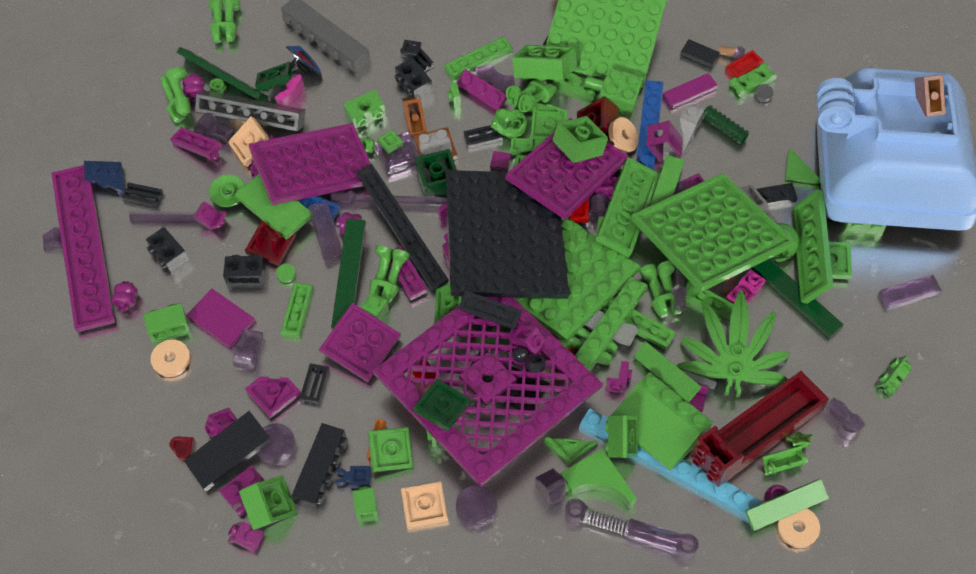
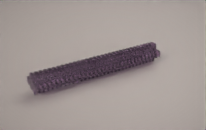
M131 211L129 212L130 222L200 223L193 218L192 212L191 215L190 212L189 215L188 212L187 215L186 212L184 214L183 212L182 214L181 212L180 214L179 212L178 214L176 212L175 214L174 212L173 214L172 212L171 214L170 212L168 214L167 212L166 214L165 212L164 214L163 212H159V214L158 212L157 214L156 212L155 214L154 212H150V214L148 212L147 214L144 211L143 214L142 211L141 214L140 211L139 214L137 211L136 213L134 211V214L133 211L132 214Z

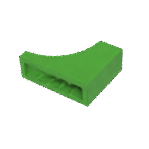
M603 449L598 450L561 472L560 486L564 492L568 491L571 497L585 491H600L618 498L628 509L636 505L637 497Z

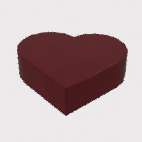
M176 436L170 440L169 446L178 459L183 461L193 453L195 439L194 437Z

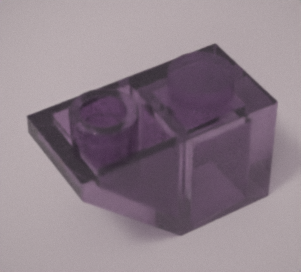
M554 468L535 477V486L547 505L550 503L556 504L563 500L566 491V480Z

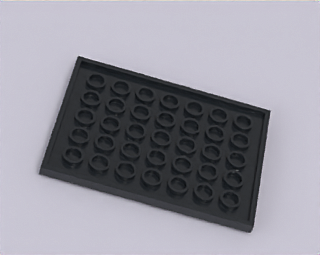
M446 170L451 296H463L466 290L483 297L568 299L569 287L561 217L507 181L505 177L508 172Z

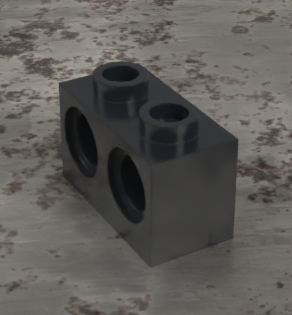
M413 57L395 67V80L399 85L402 84L408 96L419 95L421 98L433 91L432 80Z
M162 227L145 239L148 247H146L152 257L156 255L159 265L163 269L167 268L170 273L189 261L186 251L165 227Z
M256 254L250 256H225L223 277L226 285H264L266 263L263 256Z

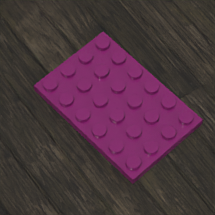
M554 131L506 174L505 179L566 220L624 165L629 157L627 154L607 142L602 156L573 163L552 141L555 134Z
M353 123L249 143L250 153L272 206L361 187L363 184L357 177L356 172L371 164Z

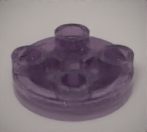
M279 423L269 424L263 427V429L272 441L258 451L257 455L267 463L280 465L294 452L296 446L295 437L287 426Z
M470 486L464 489L456 500L458 518L468 528L483 527L495 519L497 513L495 495L483 486Z

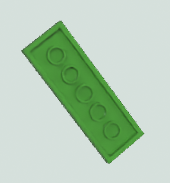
M629 157L626 159L595 241L629 258L640 232L639 227L631 220L632 214L649 207L660 173Z
M819 189L792 207L794 229L799 236L800 242L796 252L801 302L806 304L834 287L824 193Z

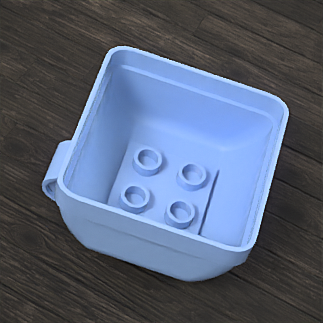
M866 67L852 73L845 79L830 78L819 84L816 89L818 111L816 124L820 185L824 193L825 211L828 218L847 223L944 230H967L975 225L976 158L966 97L960 84L951 74L945 72ZM943 75L946 114L925 117L916 99L914 78Z

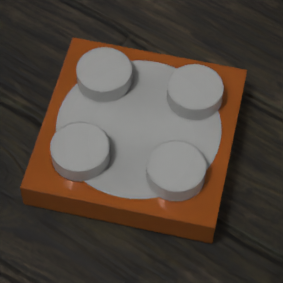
M448 127L413 135L419 156L450 149L453 159H458Z

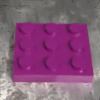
M352 303L321 345L319 351L364 381L369 382L374 375L373 370L382 364L401 337V333Z

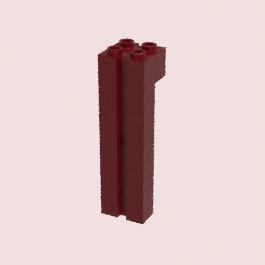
M799 371L718 430V427L715 425L697 438L691 455L692 461L695 466L701 469L704 468L707 471L706 477L710 482L720 487L825 409L829 398L802 371Z

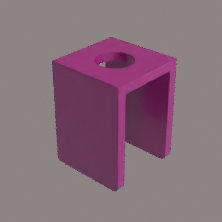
M670 120L648 126L646 145L659 162L663 161L665 142L670 145L678 157H682L683 138ZM663 130L662 135L659 137L656 131Z

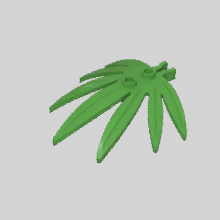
M742 290L739 291L731 313L729 345H727L725 333L718 316L706 302L702 304L708 332L720 356H717L705 344L683 337L681 343L697 357L708 363L700 361L682 362L677 364L679 369L699 376L726 379L727 386L724 395L727 396L729 395L732 383H735L736 397L741 395V387L739 386L741 381L761 385H782L788 380L787 377L779 373L761 370L782 363L790 356L789 352H772L753 361V358L761 350L772 331L776 312L773 311L762 321L747 348L749 312Z

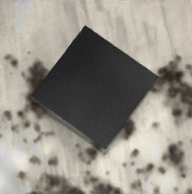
M404 40L400 52L401 57H413V59L418 60L422 43Z

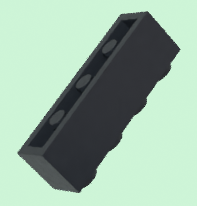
M321 423L291 495L295 504L316 511L319 504H323L326 493H324L325 489L331 485L333 480L332 472L334 467H338L341 456H339L341 450H344L348 443L344 429Z

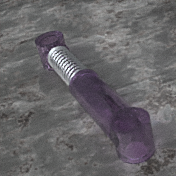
M577 498L569 500L565 507V519L572 525L583 523L590 525L592 523V526L596 525V527H603V529H610V531L614 530V533L617 531L618 534H624L625 539L675 554L682 560H691L699 546L697 538L692 534L676 533L632 518L625 521V518L621 520V517L618 519V516L616 518L614 515L611 517L610 514L608 516L607 513L596 512V509L593 511L582 500ZM578 509L581 513L574 515L570 510ZM682 544H689L692 550L683 549Z

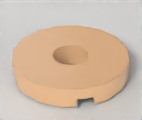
M623 117L612 121L608 132L610 140L615 144L613 146L625 154L634 151L638 145V134L632 122Z
M174 339L159 343L151 354V364L155 372L168 378L182 374L191 361V354L187 346L181 341ZM168 356H176L174 361L166 362Z
M806 508L779 520L777 530L782 541L797 549L807 548L818 538L820 523L816 515ZM793 524H802L804 531L797 532L794 530Z

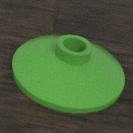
M234 175L218 177L210 185V199L214 204L221 207L234 206L240 202L235 198L234 194L244 187L245 184L242 179Z

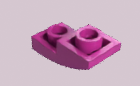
M300 74L291 78L286 84L287 89L275 96L277 104L290 106L298 98L304 88L303 79Z
M750 270L727 295L726 300L734 304L739 291L742 290L748 304L766 283V280Z

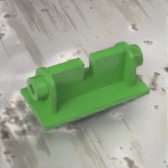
M908 356L892 359L887 371L878 377L879 381L875 388L883 387L884 392L888 395L895 393L901 384L896 377L902 381L911 371V363L905 361Z
M801 445L762 456L765 475L776 474V472L800 465L803 466L808 462L806 454L803 455Z

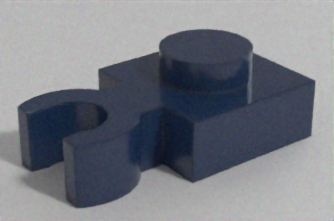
M350 466V471L342 468L336 469V475H343L342 479H335L336 485L342 486L349 482L350 488H371V466Z

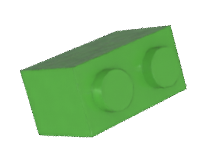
M181 303L171 304L166 308L151 310L149 313L143 314L147 332L152 342L190 331L186 313Z

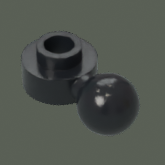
M517 347L513 351L514 360L519 363L525 362V368L530 372L538 373L544 370L546 359L538 354L529 355L528 350L524 347Z

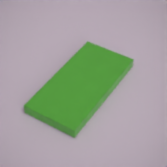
M259 174L234 194L238 201L275 231L280 232L286 240L314 217L313 213L297 200L272 206Z

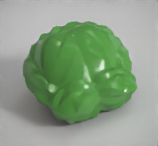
M497 109L491 123V128L508 138H518L525 133L527 120L517 109Z

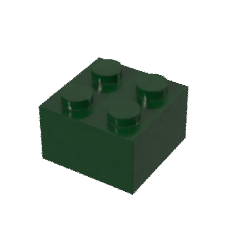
M450 149L415 157L416 172L425 199L446 194V170H457Z

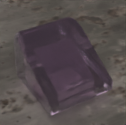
M55 227L43 234L44 251L62 248L60 228Z

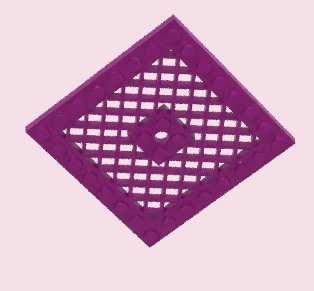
M486 297L522 310L515 329H517L519 324L537 327L546 339L537 353L538 355L542 354L547 359L545 366L551 367V373L527 372L525 362L519 363L512 358V352L517 347L524 346H513L511 341L510 345H499V339H509L513 334V329H511V333L499 332L502 325L485 319H477V316L460 311L458 309L459 306L373 370V374L480 487L603 386V383L515 298ZM472 325H483L482 331H471ZM486 326H497L496 332H486L485 329ZM457 336L468 337L467 343L456 342ZM453 337V342H447ZM471 337L482 338V343H470ZM485 338H496V344H485ZM442 348H453L452 355L441 354ZM436 349H438V354L432 353ZM456 349H467L466 355H455ZM470 349L481 350V356H469ZM484 350L495 351V357L490 352L484 356ZM498 351L509 352V358L498 357ZM426 359L437 360V366H426ZM423 360V365H417ZM441 360L452 361L451 367H440ZM455 361L466 362V367H454ZM469 362H476L469 367ZM502 364H509L508 370ZM512 364L523 365V371H511ZM554 368H556L560 373H554ZM411 371L422 372L421 378H410ZM425 372L436 373V379H439V373H451L450 380H439L452 388L453 386L464 387L463 394L471 400L477 401V408L468 407L462 414V419L457 420L454 426H461V433L454 426L447 432L413 411L414 406L426 393L424 385H432L436 380L425 379ZM454 374H460V380H453ZM489 375L493 377V380L491 382H484L482 378ZM515 377H521L522 384H515L517 380ZM525 378H537L536 385L525 384ZM540 379H551V386L539 385ZM554 379L565 380V387L554 386ZM414 384H420V385H421V386H420V391L417 389V387H416ZM467 388H468L473 394H467ZM507 390V396H500ZM510 390H522L521 397L510 396ZM525 391H536V398L524 397ZM539 391L550 392V399L539 398ZM554 392H559L560 394L553 399ZM480 402L485 406L492 402V408H480ZM495 402H507L506 409H495ZM509 403H521V410L509 409ZM524 403L535 404V411L524 410ZM539 404L545 405L538 411ZM465 413L477 414L476 421L465 420ZM480 414L491 415V422L479 421ZM494 415H506V421L494 422ZM509 416H520V423H508ZM523 417H530L523 423ZM464 426L476 427L475 434H465ZM479 427L490 428V435L478 434ZM493 428L505 429V436L493 435ZM508 429H516L508 435ZM467 440H475L474 447ZM478 441H489V448H477ZM493 441L500 442L492 448Z

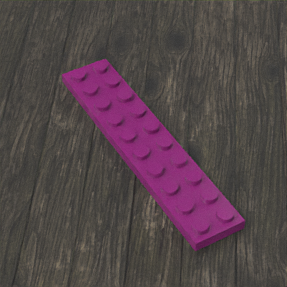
M83 165L52 172L74 328L76 332L113 324L115 319L92 183L84 180Z

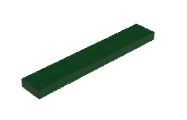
M182 47L178 48L176 53L253 98L259 101H267L268 96L264 93L257 92L252 86L190 50Z
M346 219L331 324L332 330L351 304H355L366 226L365 220Z
M771 259L751 267L755 273L764 278L766 283L829 339L843 328L844 324L816 299L808 304L801 302L799 284Z

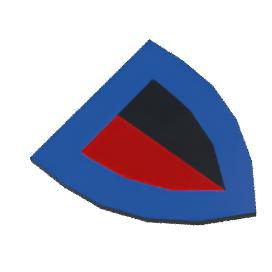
M286 46L295 56L291 62L292 71L298 67L304 74H307L311 69L322 75L318 65L301 46Z

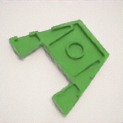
M536 103L534 108L528 111L533 112L531 138H511V155L532 152L556 130L557 123L567 121L568 111L549 104Z

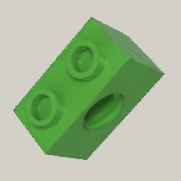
M375 89L343 103L345 115L350 123H353L355 129L386 115L385 104Z

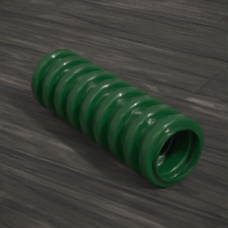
M712 105L704 110L703 120L706 119L707 123H710L712 126L715 125V128L719 129L720 132L724 131L725 135L733 138V141H737L739 145L745 142L749 135L748 130H744V127L740 128L739 124H735V121H731V118H726L727 116L725 114L722 115V112H718L716 108L713 109Z

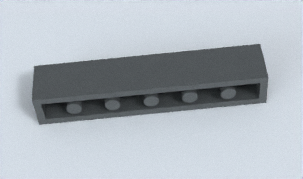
M290 0L281 7L282 18L287 24L290 23L299 33L302 32L311 42L317 43L323 51L329 52L335 60L341 61L346 68L357 72L370 61L368 48L302 0Z
M206 90L196 94L195 112L247 121L252 116L259 124L294 131L304 127L306 109Z

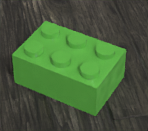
M525 45L512 57L514 77L521 78L522 80L534 78L539 81L550 79L555 82H561L577 67L575 47Z

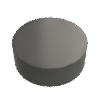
M759 85L755 91V98L760 102H768L772 99L774 91L769 85Z

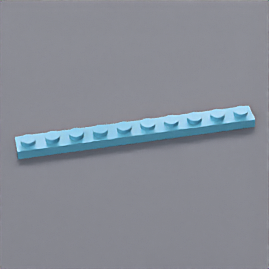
M589 408L580 423V428L604 441H608V432L605 429L608 418ZM638 445L637 459L746 518L744 510L763 503V501L728 482L717 487L715 483L710 482L706 477V470L698 468L685 459H682L669 471Z

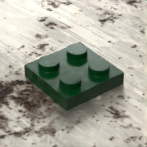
M290 61L257 73L255 82L257 92L262 90L268 91L278 84L280 86L287 84L291 80L292 74Z
M436 379L414 406L413 411L449 432L471 404V399L441 380Z

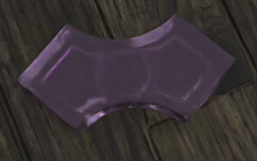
M493 65L475 68L477 77L505 94L509 86L515 85L512 75L500 74Z

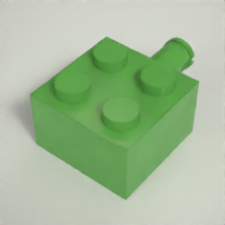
M609 67L605 79L599 80L588 76L585 87L599 90V99L602 97L606 98L618 106V114L631 117L643 77Z

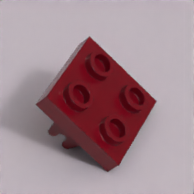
M261 221L248 243L245 253L247 255L256 254L263 256L266 262L280 266L296 234L294 233L286 240L280 232L275 231L264 221Z

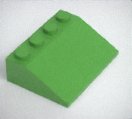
M651 373L646 375L632 389L611 414V416H638V445L669 471L694 449L697 438L710 430L713 423L712 420Z

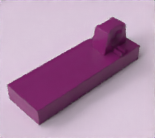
M180 127L170 139L172 144L205 156L208 159L216 161L220 157L218 152L222 148L220 142L186 128Z

